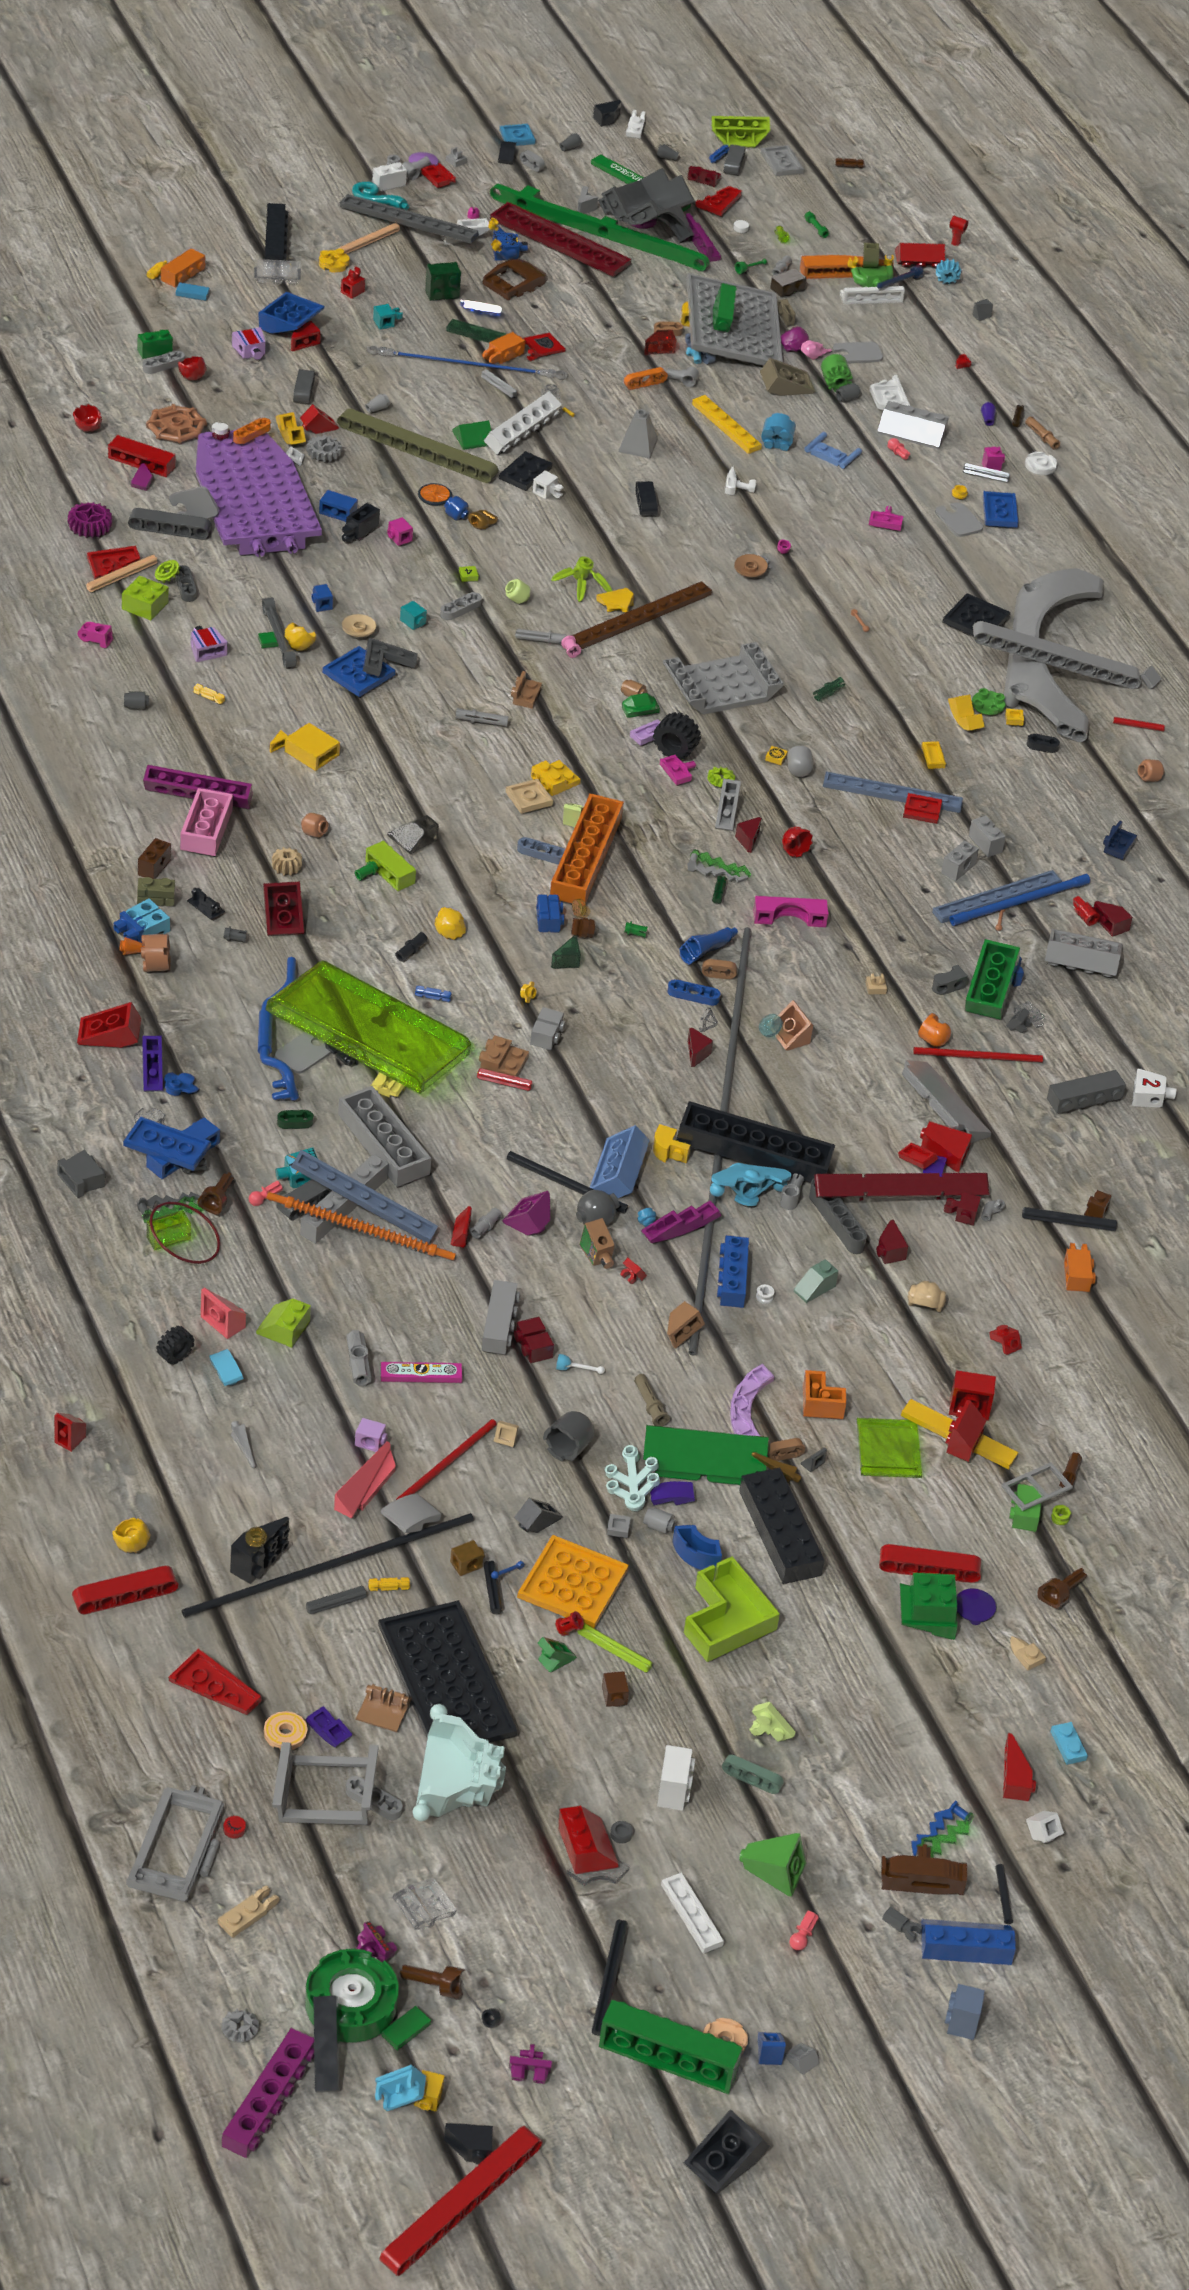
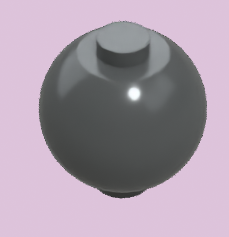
M602 1190L588 1191L578 1202L577 1219L585 1225V1223L603 1218L607 1226L615 1217L616 1208L620 1206L619 1200L614 1193L608 1194Z

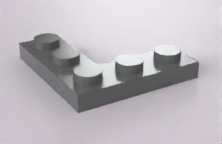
M369 637L363 671L370 675L379 676L383 658L400 663L406 667L415 668L418 653Z

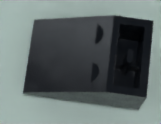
M286 1516L243 1532L231 1545L230 1573L249 1584L256 1578L259 1579L264 1570L269 1565H272L281 1552H285L289 1546V1517Z

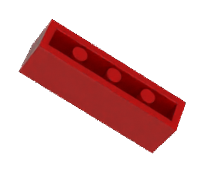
M116 435L108 444L109 459L139 468L143 463L151 473L166 478L175 468L176 454L120 435Z

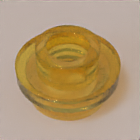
M252 1527L246 1533L245 1540L252 1547H260L266 1543L267 1535L262 1528Z

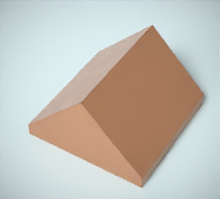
M794 1000L768 1025L769 1029L787 1051L808 1045L811 1042L813 1024Z

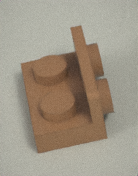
M522 671L521 676H517L516 687H513L511 691L513 704L533 709L542 683L525 679L526 672Z

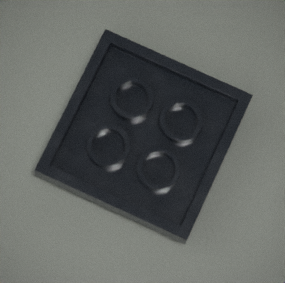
M966 593L943 617L942 623L974 636L973 625L976 622L983 621L1001 627L1010 617V611Z

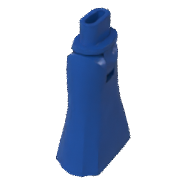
M726 927L711 934L691 936L679 948L680 957L685 963L691 965L706 953L725 946L737 935L738 930L735 927L732 929Z

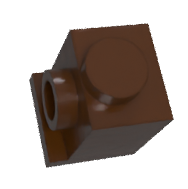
M1097 1190L1094 1197L1090 1196L1087 1203L1088 1208L1084 1215L1105 1218L1112 1195Z

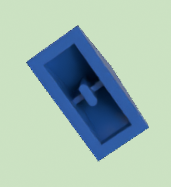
M758 2032L759 2064L782 2065L786 2042L781 2033Z

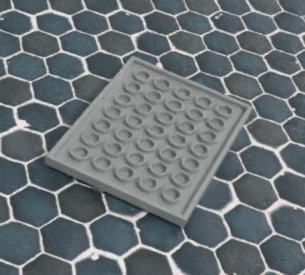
M691 273L687 274L691 349L726 358L738 359L743 362L747 361L757 365H765L769 358L783 362L777 296L775 292ZM721 283L736 286L733 321L728 333L713 329V305Z

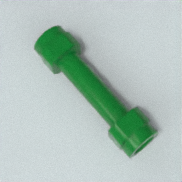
M808 211L804 215L805 220L808 223H812L818 230L820 237H828L829 231L827 227L822 226L816 220V215Z

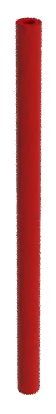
M923 1047L913 1048V1054L1043 1062V1055Z
M494 1419L488 1421L397 1497L396 1500L418 1492L497 1425Z

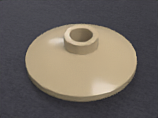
M354 614L343 620L342 628L351 636L365 637L374 633L376 623L369 616Z

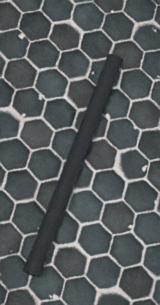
M510 1151L507 1155V1160L582 1195L594 1190L517 1153ZM619 1201L620 1206L616 1210L625 1214L628 1210V1205Z

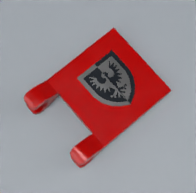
M551 333L521 337L525 340V344L531 348L528 350L530 356H527L529 361H533L540 356L566 351Z

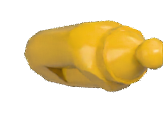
M164 260V262L156 263L147 271V277L150 279L157 278L161 274V267L167 264V261Z

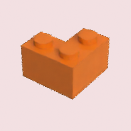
M805 1370L803 1381V1416L844 1419L846 1388L826 1387V1371Z

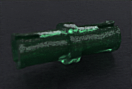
M838 677L832 682L825 683L823 687L813 692V695L817 694L814 696L815 700L820 701L828 695L832 696L835 691L845 686V683H843L845 682L844 679Z

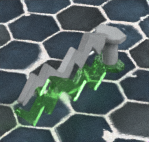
M696 849L691 852L690 860L687 864L688 871L693 872L697 870L705 876L712 873L714 877L725 874L729 881L735 879L737 883L747 880L751 876L745 865L737 867L736 863L725 865L721 857L712 859L708 852L700 853ZM704 861L707 862L708 868H704L702 864ZM714 865H718L720 869L716 870ZM743 871L747 876H739V872Z

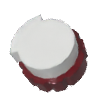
M214 423L212 425V437L218 440L229 438L230 430L228 425L225 423Z

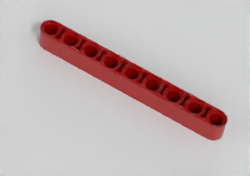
M526 2126L520 2127L390 2243L381 2253L379 2261L396 2276L402 2275L532 2158L541 2148L543 2140Z

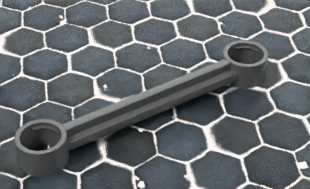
M262 598V610L264 615L268 617L279 645L283 665L285 668L296 667V655L294 650H291L288 640L284 637L285 633L276 612L274 598Z

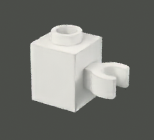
M544 471L534 479L532 493L544 499L552 494L554 497L560 498L563 494L559 491L563 489V486L558 484L557 476Z

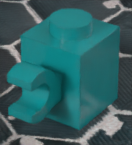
M389 304L374 306L373 320L379 330L393 328L395 319L403 318V312H400L399 307L391 309Z

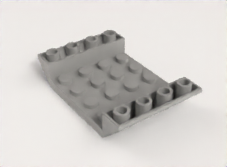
M757 642L741 645L739 656L684 666L679 657L663 660V664L688 703L703 715L767 702L784 685Z

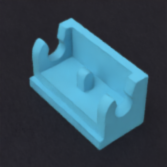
M409 2065L377 2077L375 2081L377 2083L375 2099L376 2101L381 2100L383 2094V2109L387 2112L423 2099L426 2076L414 2066Z

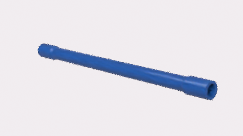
M1088 874L1076 876L1067 881L967 912L964 911L951 915L949 920L952 926L965 923L971 919L1051 894L1087 885L1090 883V877Z

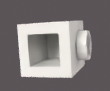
M1042 1811L1026 1819L1033 1840L1048 1843L1064 1834L1058 1813Z

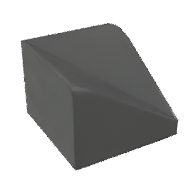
M988 299L975 302L972 316L978 321L990 318L993 304Z

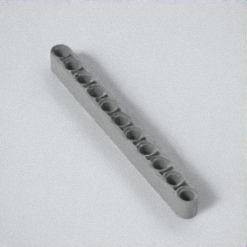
M979 621L973 625L974 640L978 644L1129 689H1136L1141 685L1139 669L1135 666L987 622Z

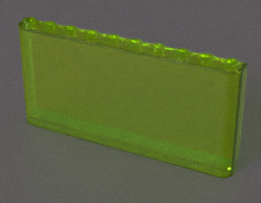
M324 960L319 961L268 999L266 1004V1011L419 1094L465 1059L471 1050V1042L465 1035Z

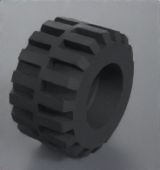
M672 712L667 714L656 726L653 732V739H655V745L658 746L657 749L661 750L664 756L676 755L678 759L683 760L700 743L701 736L699 735L701 732L698 730L699 726L688 715H683L681 712L678 714Z

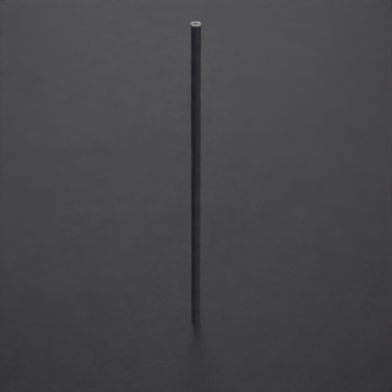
M472 1513L424 1528L422 1531L412 1532L182 1609V1615L185 1618L474 1521Z

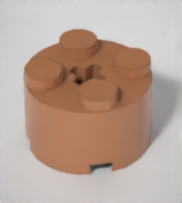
M142 935V946H145L141 947V957L145 960L143 961V971L170 970L169 935Z

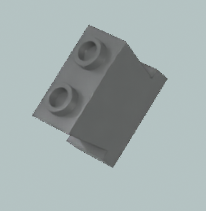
M85 1149L67 1160L63 1158L57 1161L58 1176L77 1198L84 1196L85 1192L105 1187L106 1173L104 1169L96 1164L94 1157L89 1155Z

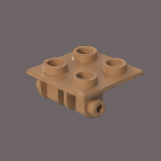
M372 1684V1686L368 1685L366 1697L356 1720L397 1732L411 1701L410 1697L406 1696V1693L401 1694L394 1692L392 1689L388 1692L386 1687L382 1690L381 1687L375 1686V1684Z

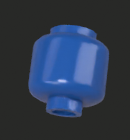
M459 496L450 497L444 505L445 513L456 521L461 518L465 519L469 514L468 503Z

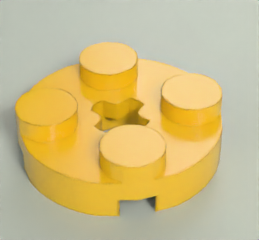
M343 249L322 250L320 252L319 266L323 270L327 268L329 272L338 273L345 271L346 267L350 265V258L344 253Z

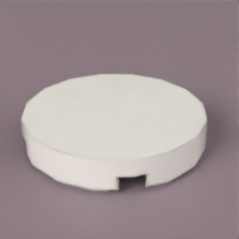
M1033 452L1026 457L1025 466L1034 474L1049 475L1056 470L1057 461L1050 454L1048 456L1044 452Z

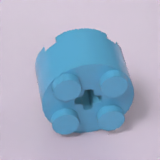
M774 413L771 417L765 419L761 435L765 448L771 449L773 447L786 451L792 445L796 424L789 419L788 415Z

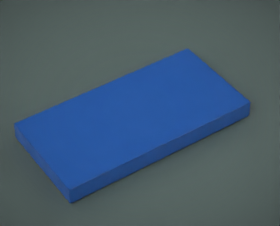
M140 1117L124 1139L123 1146L194 1171L210 1148L211 1141Z

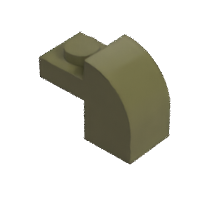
M864 243L863 267H878L879 243Z

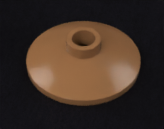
M745 554L736 559L734 567L743 576L758 577L767 571L768 565L761 556Z

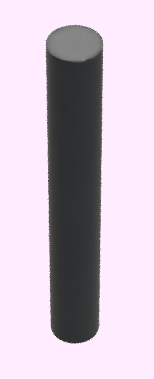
M998 1864L995 1866L1004 1923L1012 1924L1013 1917L1003 1864Z

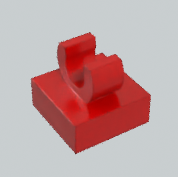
M628 1257L623 1262L626 1269L622 1270L620 1275L625 1278L631 1274L627 1280L630 1284L636 1281V1277L643 1281L647 1276Z

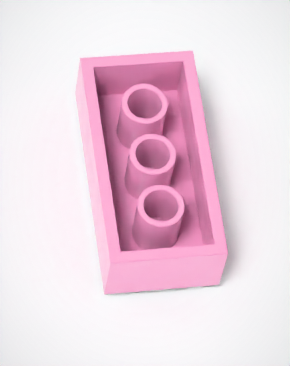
M201 788L197 789L181 831L180 850L216 856L233 811V794Z

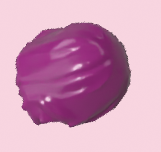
M793 327L781 335V344L786 352L791 350L795 352L800 351L802 343L809 340L807 331L801 327Z

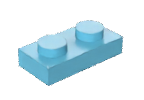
M1072 1722L1051 1727L1050 1732L1066 1765L1087 1760L1088 1755Z

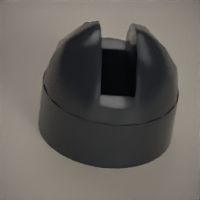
M496 2008L483 2011V2024L488 2028L497 2026L502 2020L500 2011Z

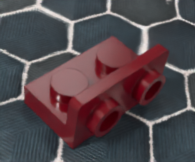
M689 166L687 180L716 187L721 179V173L714 170L703 169L699 166Z

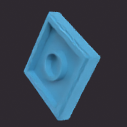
M528 124L500 126L499 131L504 141L516 142V146L535 144V137Z

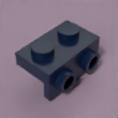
M1119 820L1116 826H1112L1110 835L1105 836L1103 845H1105L1104 853L1123 860L1135 843L1137 835L1121 829L1123 821Z

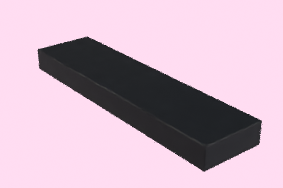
M338 1996L313 1997L315 2092L340 2091Z

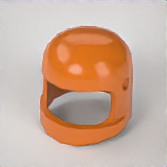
M931 1013L920 1026L918 1036L933 1047H942L951 1037V1028L947 1023H939L938 1016Z

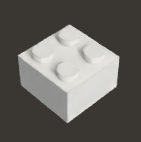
M666 1745L657 1807L683 1811L684 1802L689 1803L695 1758H691L692 1749Z

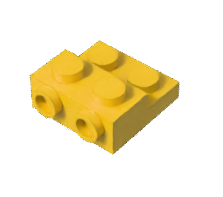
M545 760L532 766L531 778L533 780L538 779L551 796L580 784V778L560 760L550 764Z

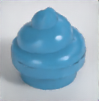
M645 1208L638 1212L637 1219L640 1224L647 1227L656 1221L657 1215L652 1208Z

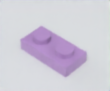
M657 719L631 730L630 737L640 746L655 740L653 739V732L660 721Z

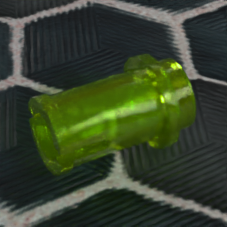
M777 226L774 233L778 236V240L781 243L788 242L789 233L785 232L782 226Z

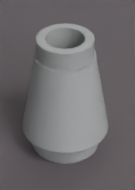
M379 394L365 405L367 412L371 413L387 409L390 405L389 398L386 394Z

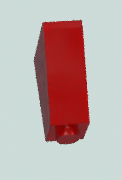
M929 1121L927 1127H923L920 1138L923 1139L921 1147L936 1153L937 1156L947 1158L946 1165L954 1171L960 1172L970 1149L972 1134Z

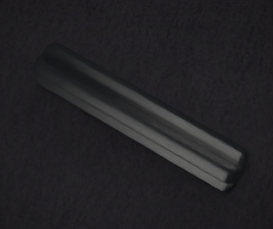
M493 1560L485 1561L484 1572L490 1610L492 1614H500L502 1612V1602L498 1578L493 1579L491 1577V1573L496 1571V1565Z

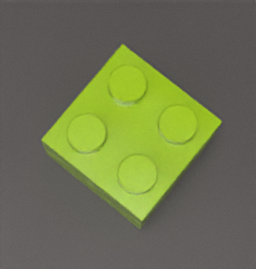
M139 575L122 592V610L151 621L168 604L169 587Z

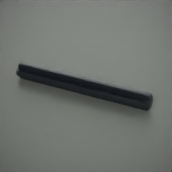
M1024 1207L1022 1210V1218L1108 1231H1116L1117 1220L1029 1207Z

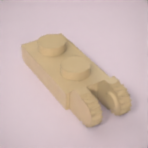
M264 1886L257 1890L254 1895L252 1894L219 1917L218 1924L234 1938L264 1917L269 1910L278 1904L280 1899L277 1895H273L262 1904L260 1901L266 1898L271 1891L268 1886Z

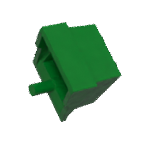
M913 1573L910 1585L900 1583L901 1625L955 1640L957 1632L955 1575Z

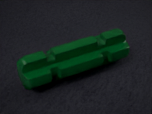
M720 875L717 877L712 899L713 903L720 904L722 902L727 881L725 876L722 877Z

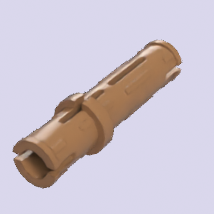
M1033 416L1027 418L1026 425L1039 435L1044 443H1048L1052 449L1059 448L1061 443L1054 437L1051 431H1047Z

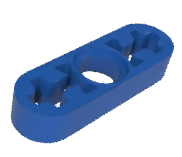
M677 979L671 980L668 983L667 992L672 997L710 1006L717 1005L720 1001V991L716 988ZM690 991H696L698 994H691Z

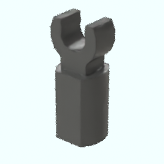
M891 1906L883 1915V1921L899 1932L905 1933V1937L910 1941H914L916 1936L911 1931H915L918 1934L922 1931L920 1924L910 1922L907 1917Z

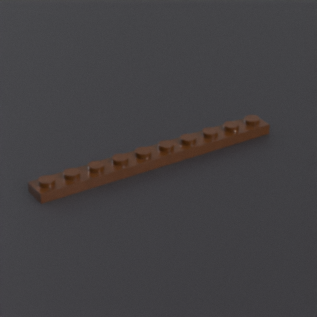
M701 581L571 636L575 637L576 644L582 650L711 596L712 589Z

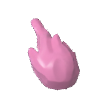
M811 340L805 341L801 346V351L812 360L826 352L832 351L831 349H825L823 344Z

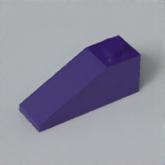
M142 1036L144 1092L163 1091L162 1036Z

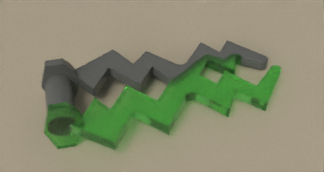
M182 1192L179 1199H174L167 1195L162 1199L154 1195L148 1200L140 1198L137 1203L144 1223L150 1222L152 1212L148 1210L147 1206L153 1209L155 1203H184L186 1200L190 1202L189 1206H192L201 1213L203 1211L201 1207L193 1203V1199L198 1200L200 1195L190 1192L189 1195ZM165 1205L161 1207L160 1212L156 1210L153 1220L162 1222L165 1214L176 1219L179 1210H184L192 1214L193 1210L180 1205H174L172 1209H169Z

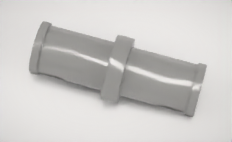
M785 255L782 260L777 262L772 275L775 276L786 272L792 262V258Z
M492 1208L486 1216H482L478 1223L470 1229L471 1236L478 1239L484 1232L492 1229L493 1224L502 1217L501 1211L498 1208Z

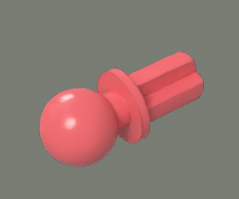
M891 438L888 441L887 446L895 455H899L905 460L908 459L910 452L904 448V445L898 439Z
M275 1181L265 1188L262 1186L263 1191H254L249 1195V1202L253 1206H260L263 1204L268 1191L277 1194L283 1190V1187L279 1181Z
M807 1911L800 1925L796 1926L799 1932L794 1933L789 1940L790 1946L794 1950H803L807 1946L806 1936L811 1937L813 1935L812 1930L819 1919L816 1913Z

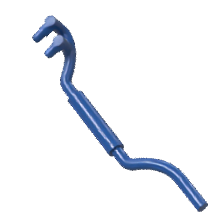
M294 957L287 959L286 982L276 993L265 999L259 1012L258 1053L260 1054V1060L264 1065L274 1067L281 1073L283 1079L272 1082L273 1088H286V1090L273 1093V1100L289 1098L297 1100L299 1098L291 1068L283 1061L269 1056L272 1052L273 1012L271 1007L282 1000L295 984L296 959Z

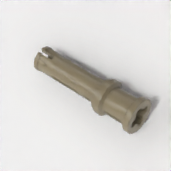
M637 1375L634 1382L646 1403L647 1413L653 1418V1425H666L670 1417L664 1411L662 1401L656 1398L646 1375Z

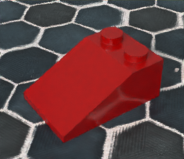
M129 1002L81 1017L77 1043L79 1045L119 1048L138 1043L141 1016L133 1003Z

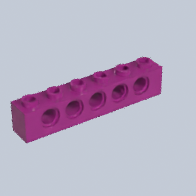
M147 765L143 779L145 790L194 799L198 788L233 794V806L245 809L250 808L253 796L252 784L153 765Z
M290 2028L222 2133L223 2148L246 2159L251 2151H256L261 2135L268 2132L272 2124V2118L274 2115L278 2116L282 2110L284 2099L291 2096L297 2079L301 2080L305 2073L307 2063H312L314 2060V2038Z

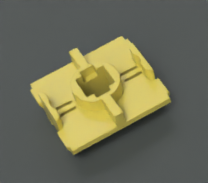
M384 1065L371 1086L381 1095L389 1098L390 1095L398 1097L405 1090L411 1074L403 1071V1068H395V1065Z

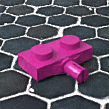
M887 506L885 512L871 511L869 525L901 531L904 516L891 513L892 507L890 506L889 508Z
M676 755L660 759V766L676 785L692 780V775L688 769L696 767L694 761L684 763Z

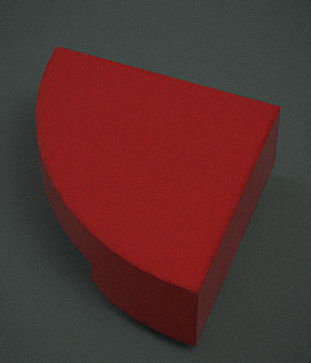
M964 353L959 355L955 366L957 369L971 367L972 362Z

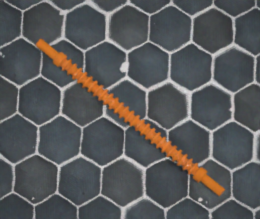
M269 1191L266 1199L283 1204L285 1208H294V1211L299 1209V1212L310 1213V1216L313 1214L316 1218L320 1216L321 1220L326 1218V1221L331 1220V1223L335 1221L337 1225L341 1223L343 1227L347 1225V1228L353 1227V1230L358 1229V1232L362 1230L364 1234L368 1232L370 1236L374 1234V1237L380 1236V1239L385 1238V1241L389 1239L391 1243L395 1241L396 1244L401 1243V1246L406 1245L407 1248L411 1246L412 1250L416 1248L417 1251L422 1250V1253L427 1252L430 1256L437 1255L453 1261L456 1253L438 1248L436 1244L431 1243L429 1245L428 1242L423 1243V1240L417 1241V1238L413 1240L412 1236L407 1238L406 1234L402 1236L401 1233L396 1234V1231L390 1232V1229L386 1231L385 1227L380 1229V1226L369 1225V1222L366 1224L363 1220L359 1222L358 1218L353 1220V1217L348 1218V1215L344 1217L342 1213L338 1215L336 1211L332 1213V1210L326 1211V1208L321 1209V1206L317 1208L315 1204L311 1206L309 1202L308 1204H305V1201L299 1202V1199L294 1200V1197L291 1196L284 1197Z

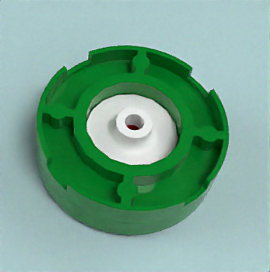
M342 1949L327 1954L319 1960V1964L313 1971L309 1972L307 1978L305 2008L309 2020L314 2025L313 1997L336 1995L338 1996L339 2041L362 2042L380 2035L383 2030L390 2026L396 2015L399 1992L396 1974L385 1960L382 1963L372 1957V1953L369 1951Z

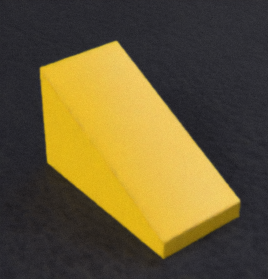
M282 730L271 741L270 753L285 747V738L288 735Z

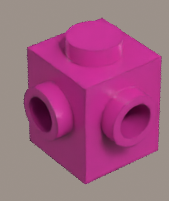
M995 446L985 447L982 459L983 467L1001 471L1002 463L1005 462V455L1002 453L1001 448Z
M401 517L388 522L387 535L399 546L412 541L413 527Z

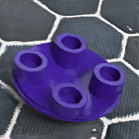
M975 1588L965 1589L956 1596L958 1614L969 1620L973 1625H979L982 1621L990 1619L996 1611L995 1600L989 1593Z

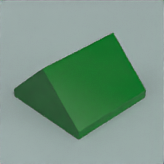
M489 420L458 425L452 429V432L462 449L467 450L488 446L484 440L491 432Z

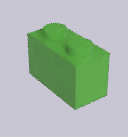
M1018 1484L1017 1491L1014 1492L1024 1505L1042 1497L1033 1486ZM1011 1498V1503L1014 1504V1507L1010 1508L1009 1519H1013L1012 1528L1036 1532L1041 1503L1022 1511Z

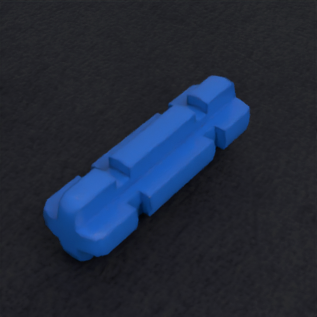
M727 144L723 145L709 156L710 162H717L727 154L729 146Z
M416 986L415 996H425V998L439 1001L442 999L445 1002H450L451 991L444 990L442 992L441 989L430 987L426 989L424 986Z

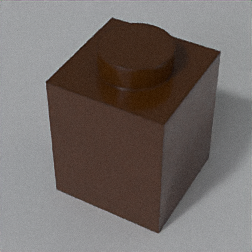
M625 1671L603 1673L602 1690L606 1707L627 1705L629 1689Z

